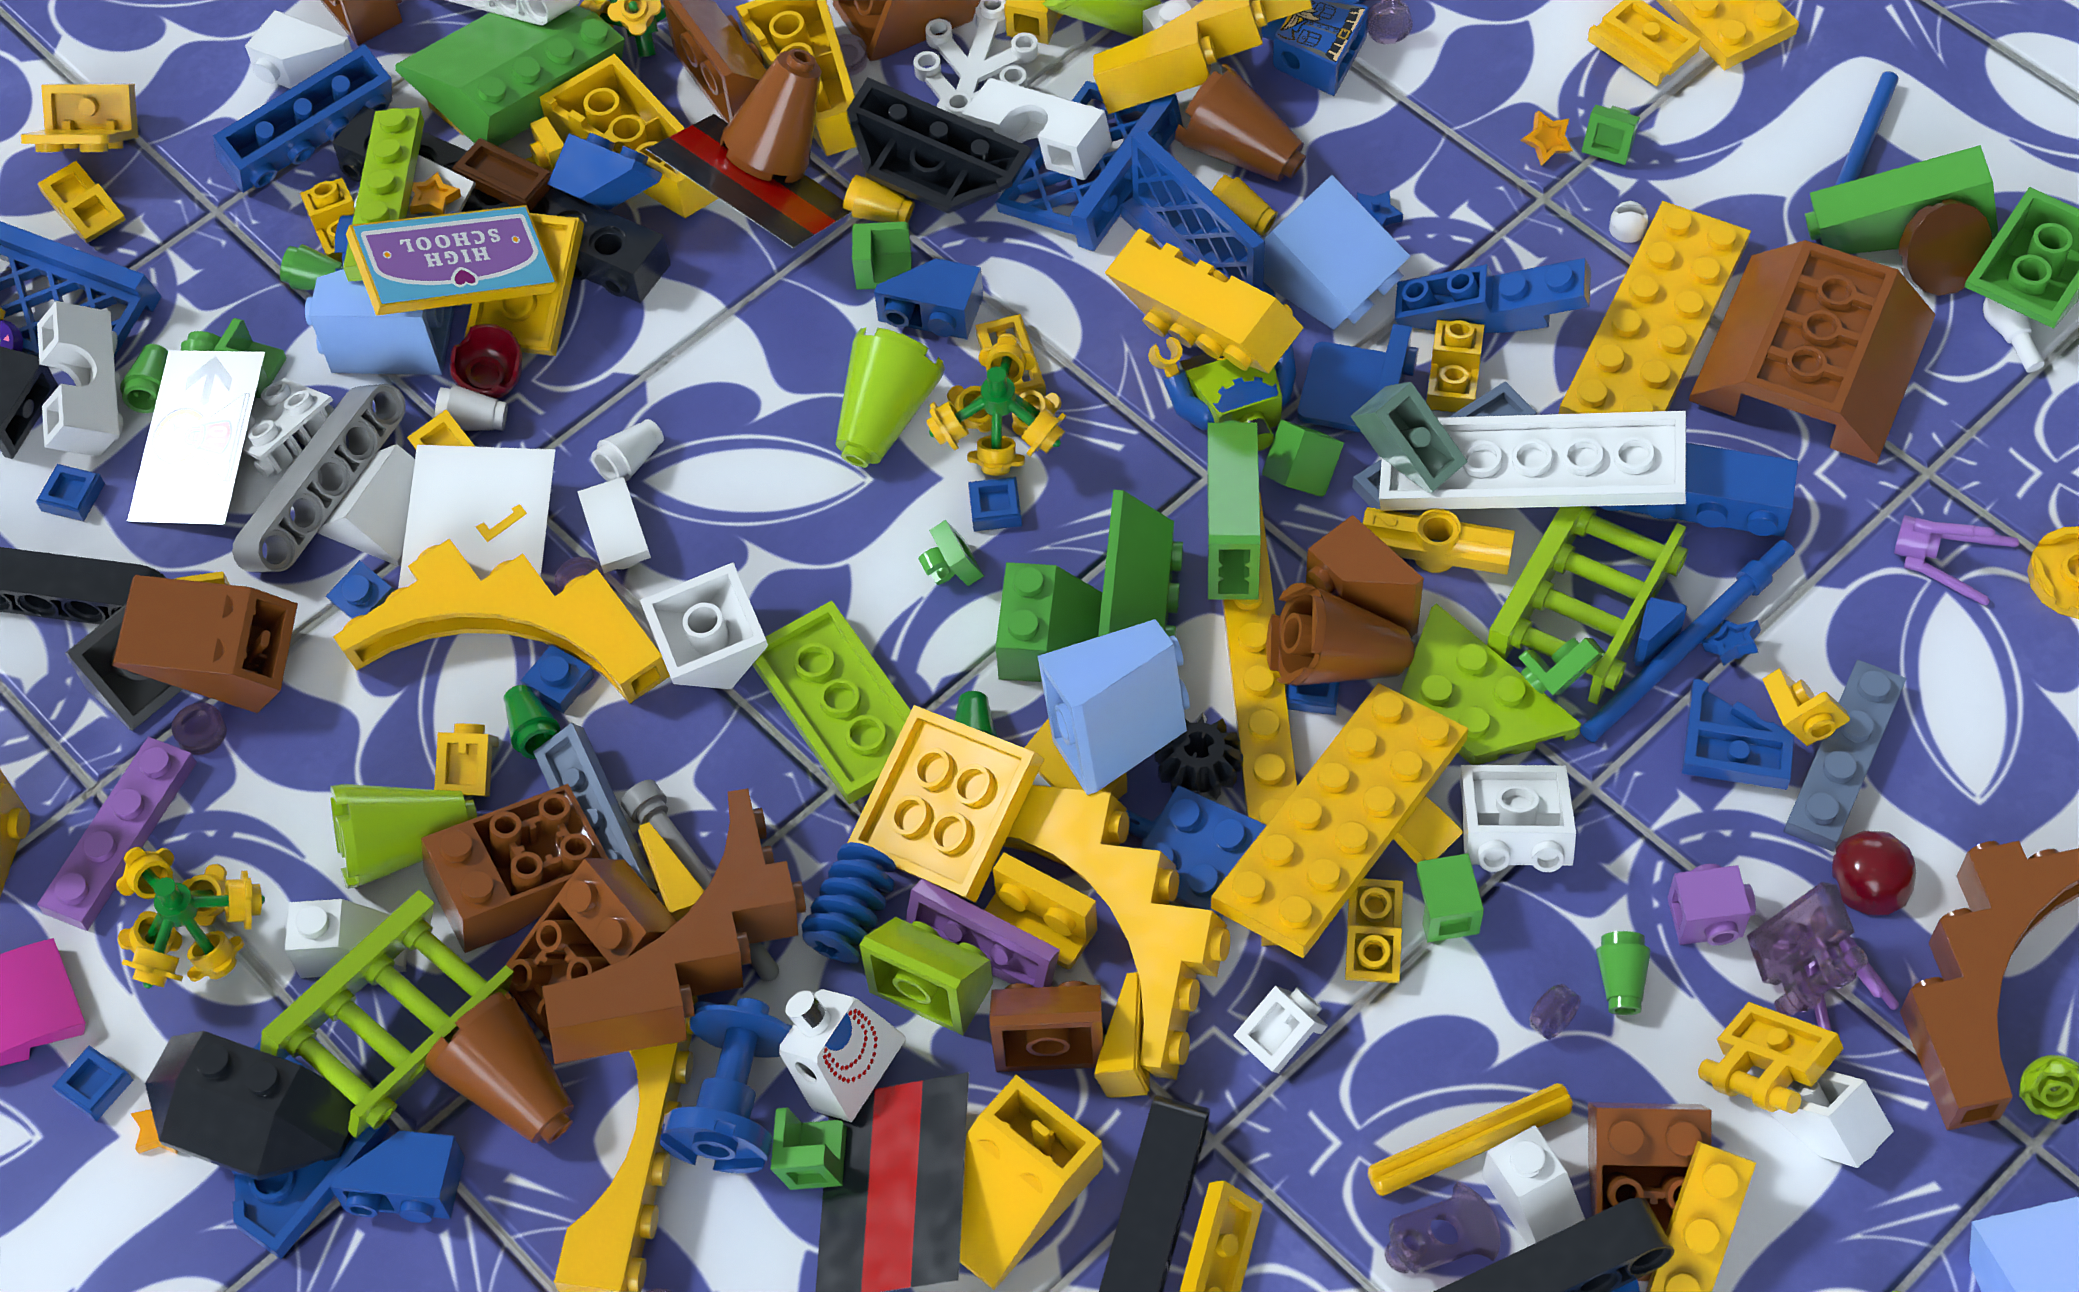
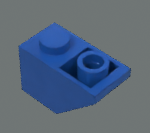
M590 132L587 140H584L569 133L548 185L608 211L657 184L663 173L646 166L648 156L623 146L619 154L613 151L614 142Z
M935 258L878 284L874 291L878 321L898 328L909 327L932 332L941 337L952 336L967 340L984 297L981 267Z
M398 1131L333 1176L330 1188L342 1207L348 1213L356 1216L370 1218L376 1217L378 1212L395 1213L405 1220L416 1223L431 1222L432 1217L451 1219L465 1156L454 1136Z

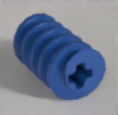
M854 842L843 844L837 852V861L828 870L829 879H826L819 888L820 897H816L810 906L811 915H807L802 922V938L804 942L827 958L847 964H857L861 958L860 953L850 944L859 946L864 936L867 935L860 927L874 928L877 925V916L871 910L882 911L887 904L886 899L879 892L891 893L894 890L895 882L885 872H894L896 869L895 862L884 853L870 846Z

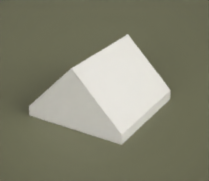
M398 444L378 451L317 533L400 567L415 459Z
M733 562L640 600L673 684L731 690L768 647L767 640Z

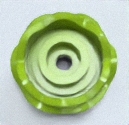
M2046 1055L2036 1059L2028 1065L2019 1082L2020 1098L2024 1100L2027 1107L2033 1113L2044 1115L2050 1119H2061L2068 1113L2079 1110V1063L2070 1057L2062 1055Z

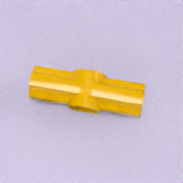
M1367 507L1365 510L1363 524L1398 556L1415 560L1416 564L1425 571L1441 573L1455 566L1508 575L1515 534L1514 530L1460 522L1456 515L1445 509H1430L1421 515L1389 510L1381 511V509ZM1431 540H1440L1443 542H1434Z

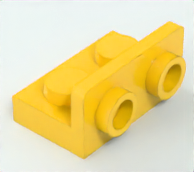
M1004 852L993 867L995 895L984 910L1060 949L1057 964L1065 969H1071L1098 930L1096 900Z

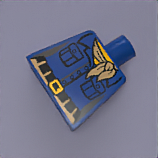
M1312 0L1311 9L1268 22L1267 26L1261 27L1262 38L1274 41L1273 65L1277 70L1329 95L1335 96L1367 38L1369 7L1338 0Z

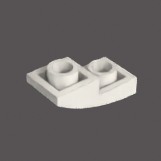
M624 476L578 491L604 573L616 569H627L640 561L651 558Z

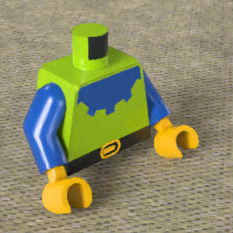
M1284 304L1283 306L1293 315L1291 308ZM1174 337L1166 339L1167 347L1171 352L1170 360L1160 355L1156 344L1150 348L1148 354L1149 361L1156 368L1164 370L1165 376L1162 380L1174 410L1179 417L1201 430H1208V423H1222L1230 420L1242 423L1257 422L1258 451H1262L1272 444L1274 435L1270 428L1280 423L1282 407L1291 400L1296 378L1292 344L1269 374L1251 366L1244 371L1232 364L1223 355L1219 359H1215L1204 353L1179 361L1183 349L1181 343Z

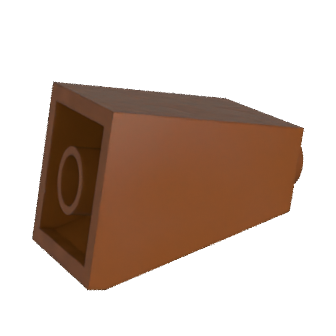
M833 0L832 5L870 61H877L925 41V28L932 20H947L951 24L952 29L971 22L980 0Z

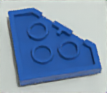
M261 1040L254 1049L260 1050ZM288 1055L285 1058V1060L300 1064L306 1069L310 1070L290 1055ZM386 1122L377 1129L369 1126L357 1138L351 1136L340 1158L326 1162L322 1159L301 1169L257 1180L232 1171L235 1186V1201H233L234 1224L242 1233L281 1260L335 1196L330 1188L333 1176L374 1149L390 1130Z

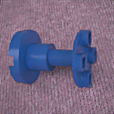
M741 998L737 1001L736 1006L717 1005L704 1001L696 1002L693 1004L695 1017H690V1029L706 1043L722 1049L715 1077L702 1081L696 1107L672 1109L665 1115L660 1145L674 1157L693 1165L696 1164L698 1155L715 1160L713 1166L715 1171L725 1173H752L760 1171L764 1168L765 1161H768L772 1148V1135L763 1126L750 1120L756 1093L747 1083L753 1058L780 1057V1044L792 1026L768 1015L770 1007L757 999Z

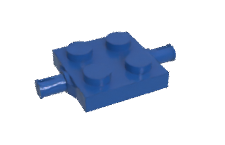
M1179 785L1162 813L1154 821L1137 815L1131 810H1127L1126 812L1129 816L1128 833L1142 839L1140 849L1161 851L1176 865V870L1179 874V889L1174 902L1189 908L1212 910L1222 919L1224 915L1211 909V896L1263 831L1266 824Z

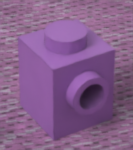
M1704 864L1688 872L1674 873L1667 898L1679 945L1707 942L1710 945L1717 946L1731 943L1737 938L1743 937L1750 916H1754L1756 913V902L1752 886L1750 884H1743L1738 865L1721 867L1718 864Z

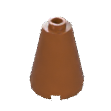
M792 49L779 53L725 127L720 139L721 147L726 144L728 148L726 157L744 172L767 181H771L773 175L787 176L784 183H793L803 178L810 162L821 80V68L810 53L801 49Z
M1226 63L1222 64V75L1214 71L1199 88L1185 111L1191 117L1187 128L1179 124L1175 133V140L1187 148L1277 182L1281 181L1285 176L1292 179L1306 159V155L1301 153L1304 143L1240 74Z
M1293 583L1284 590L1278 599L1286 601L1281 615L1272 614L1268 624L1266 640L1267 663L1270 670L1279 672L1281 677L1276 680L1281 684L1297 686L1397 677L1411 664L1414 657V644L1404 627L1312 584Z
M501 992L495 993L466 1012L455 1022L459 1030L452 1037L450 1043L441 1036L426 1056L424 1065L434 1076L533 1144L543 1139L548 1144L554 1142L573 1123L569 1115L574 1109V1104L520 1006L508 992L505 996Z

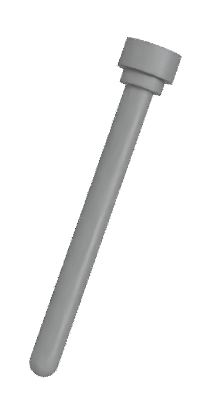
M650 779L641 781L631 787L621 799V806L634 823H641L642 825L649 822L705 891L713 877L667 816V797L654 780ZM762 943L749 944L751 966L759 977L764 981L776 979L779 974V967Z

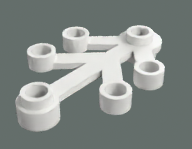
M980 0L979 5L976 7L978 29L968 57L953 40L952 26L947 20L935 19L926 25L927 44L940 52L960 78L955 90L941 74L940 57L934 52H921L914 58L915 76L919 80L926 82L940 100L937 104L938 108L963 118L961 113L979 92H976L978 83L999 73L1001 81L1015 83L1027 88V73L1022 67L1017 65L1020 63H1030L1037 58L1038 41L1033 34L1019 33L1015 35L1011 40V48L987 59L995 35L1006 31L1004 10L1006 0ZM927 65H931V66H932V67H930V68H923L924 66H927ZM1012 79H1017V80H1019V81H1016V82H1009V80H1012Z

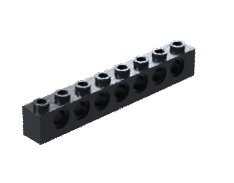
M365 106L362 107L332 142L341 171L348 178L357 182L361 181L375 115V110ZM423 132L418 155L453 171V166L468 150ZM552 187L530 212L579 218L585 225L573 277L579 280L587 279L596 283L617 297L625 296L641 303L671 265L664 235ZM473 188L461 212L513 206Z

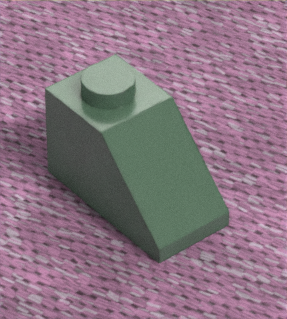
M1412 382L1385 386L1350 416L1378 456L1428 493L1435 491L1468 462Z

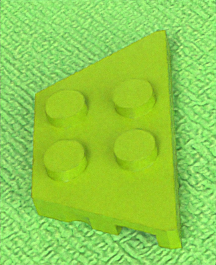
M1437 603L1431 607L1400 694L1468 728L1467 741L1459 750V755L1471 765H1480L1495 761L1504 754L1517 755L1535 750L1536 743L1560 736H1563L1564 741H1568L1579 735L1581 728L1579 721L1545 693H1539L1520 672Z

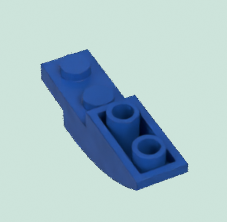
M1586 258L1493 276L1488 265L1485 264L1397 282L1394 319L1398 325L1431 331L1436 330L1437 319L1447 321L1462 320L1468 323L1484 324V333H1505L1549 327L1550 314L1590 307L1591 268Z

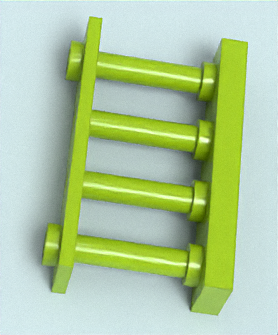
M1590 506L1560 507L1490 627L1487 646L1505 661L1513 647L1521 649L1523 646L1552 657L1566 642L1533 628V621L1529 620L1535 609L1542 612L1545 608L1614 637L1603 658L1585 672L1593 676L1588 701L1597 705L1606 688L1614 691L1624 674L1627 663L1622 661L1642 624L1647 600H1650L1651 597L1656 598L1668 575L1671 574L1677 577L1685 563L1689 549L1682 547L1686 526L1677 523L1664 545L1596 516V510L1590 508ZM1587 534H1590L1651 560L1655 564L1645 582L1576 553L1575 546H1572L1576 536L1585 537ZM1567 570L1632 598L1634 602L1623 620L1554 590V584L1551 583V580L1556 571L1564 574Z
M420 890L415 892L262 1030L260 1051L283 1059L289 1054L293 1058L300 1055L356 1105L351 1110L348 1127L349 1133L355 1138L369 1126L377 1129L389 1119L397 1108L395 1101L429 1070L424 1064L426 1056L441 1036L450 1043L452 1037L459 1030L455 1022L460 1017L495 993L501 992L504 996L507 992L509 993L514 972L507 965L487 982L431 933L433 929L431 920L435 903ZM406 948L410 951L419 950L471 996L451 1017L393 968L395 964L394 959ZM368 982L372 986L377 984L382 986L434 1032L413 1053L354 1003L356 1000L355 994ZM329 1018L332 1021L340 1019L395 1068L373 1090L315 1039L317 1036L315 1031Z

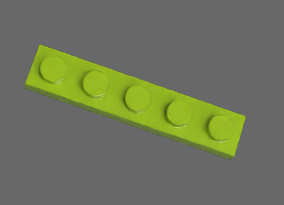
M420 107L406 109L391 108L375 111L352 225L406 219L425 122ZM348 242L343 269L348 281H361L363 279Z

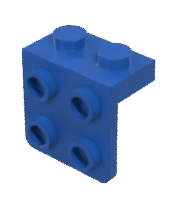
M1393 324L1386 352L1324 341L1316 343L1312 350L1298 405V419L1304 423L1362 433L1350 416L1385 386L1404 383L1405 375L1414 376L1419 348L1410 346L1412 327Z

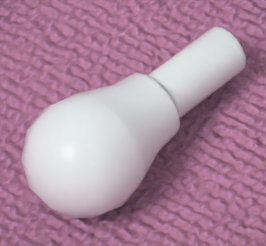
M1986 297L1983 304V313L1986 321L2004 337L2007 343L2013 345L2026 372L2031 373L2042 368L2045 363L2030 336L2032 330L2028 317Z

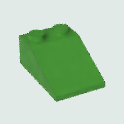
M2029 187L1966 280L1964 287L2054 329L2079 300V209Z

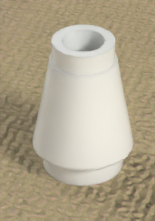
M453 384L451 389L440 387L434 418L447 409L463 431L494 429L503 431L507 418L508 404L507 402L498 401L497 399Z
M645 419L641 423L599 441L597 449L592 453L593 464L599 474L607 481L623 476L625 481H628L657 447L663 443V433L656 423Z

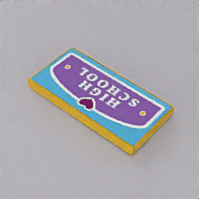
M527 205L349 225L346 232L347 240L376 316L553 293L558 285Z

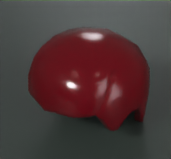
M477 324L470 327L467 336L459 344L453 346L450 357V374L457 386L496 399L507 395L519 382L522 374V349L511 331L497 324Z
M1862 831L1842 840L1836 848V854L1833 856L1832 877L1836 878L1838 882L1841 900L1845 905L1867 915H1889L1906 906L1914 890L1916 865L1909 847L1891 833L1885 831Z

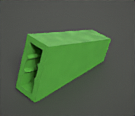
M1981 145L1810 192L1813 211L1805 213L1811 241L1820 239L1822 246L1848 254L1899 249V242L1905 227L1915 214L1928 205L1934 206L1938 203H1943L1940 200L1954 199L1974 206L1987 218L1992 232V239H1995L1998 234L1993 180Z
M1230 420L1222 423H1208V599H1258L1261 536L1257 422L1242 423Z

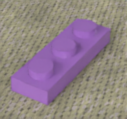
M921 879L911 889L906 922L911 924L914 921L923 922L935 929L940 937L957 945L965 942L976 946L991 960L992 975L1010 984L1026 983L1033 985L1035 988L1051 987L1060 949L925 879Z

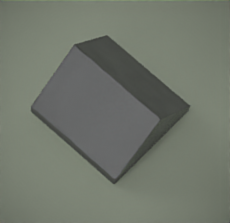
M125 604L65 652L86 690L129 730L133 731L183 689L112 666L126 609Z

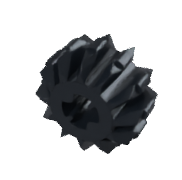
M1202 712L1196 723H1190L1185 718L1187 731L1156 751L1155 761L1159 765L1158 777L1161 783H1171V792L1174 793L1179 785L1199 795L1207 792L1217 801L1221 795V786L1233 789L1237 782V772L1243 766V754L1239 750L1240 739L1237 736V732L1227 733V724L1223 718L1212 725L1207 724V717Z

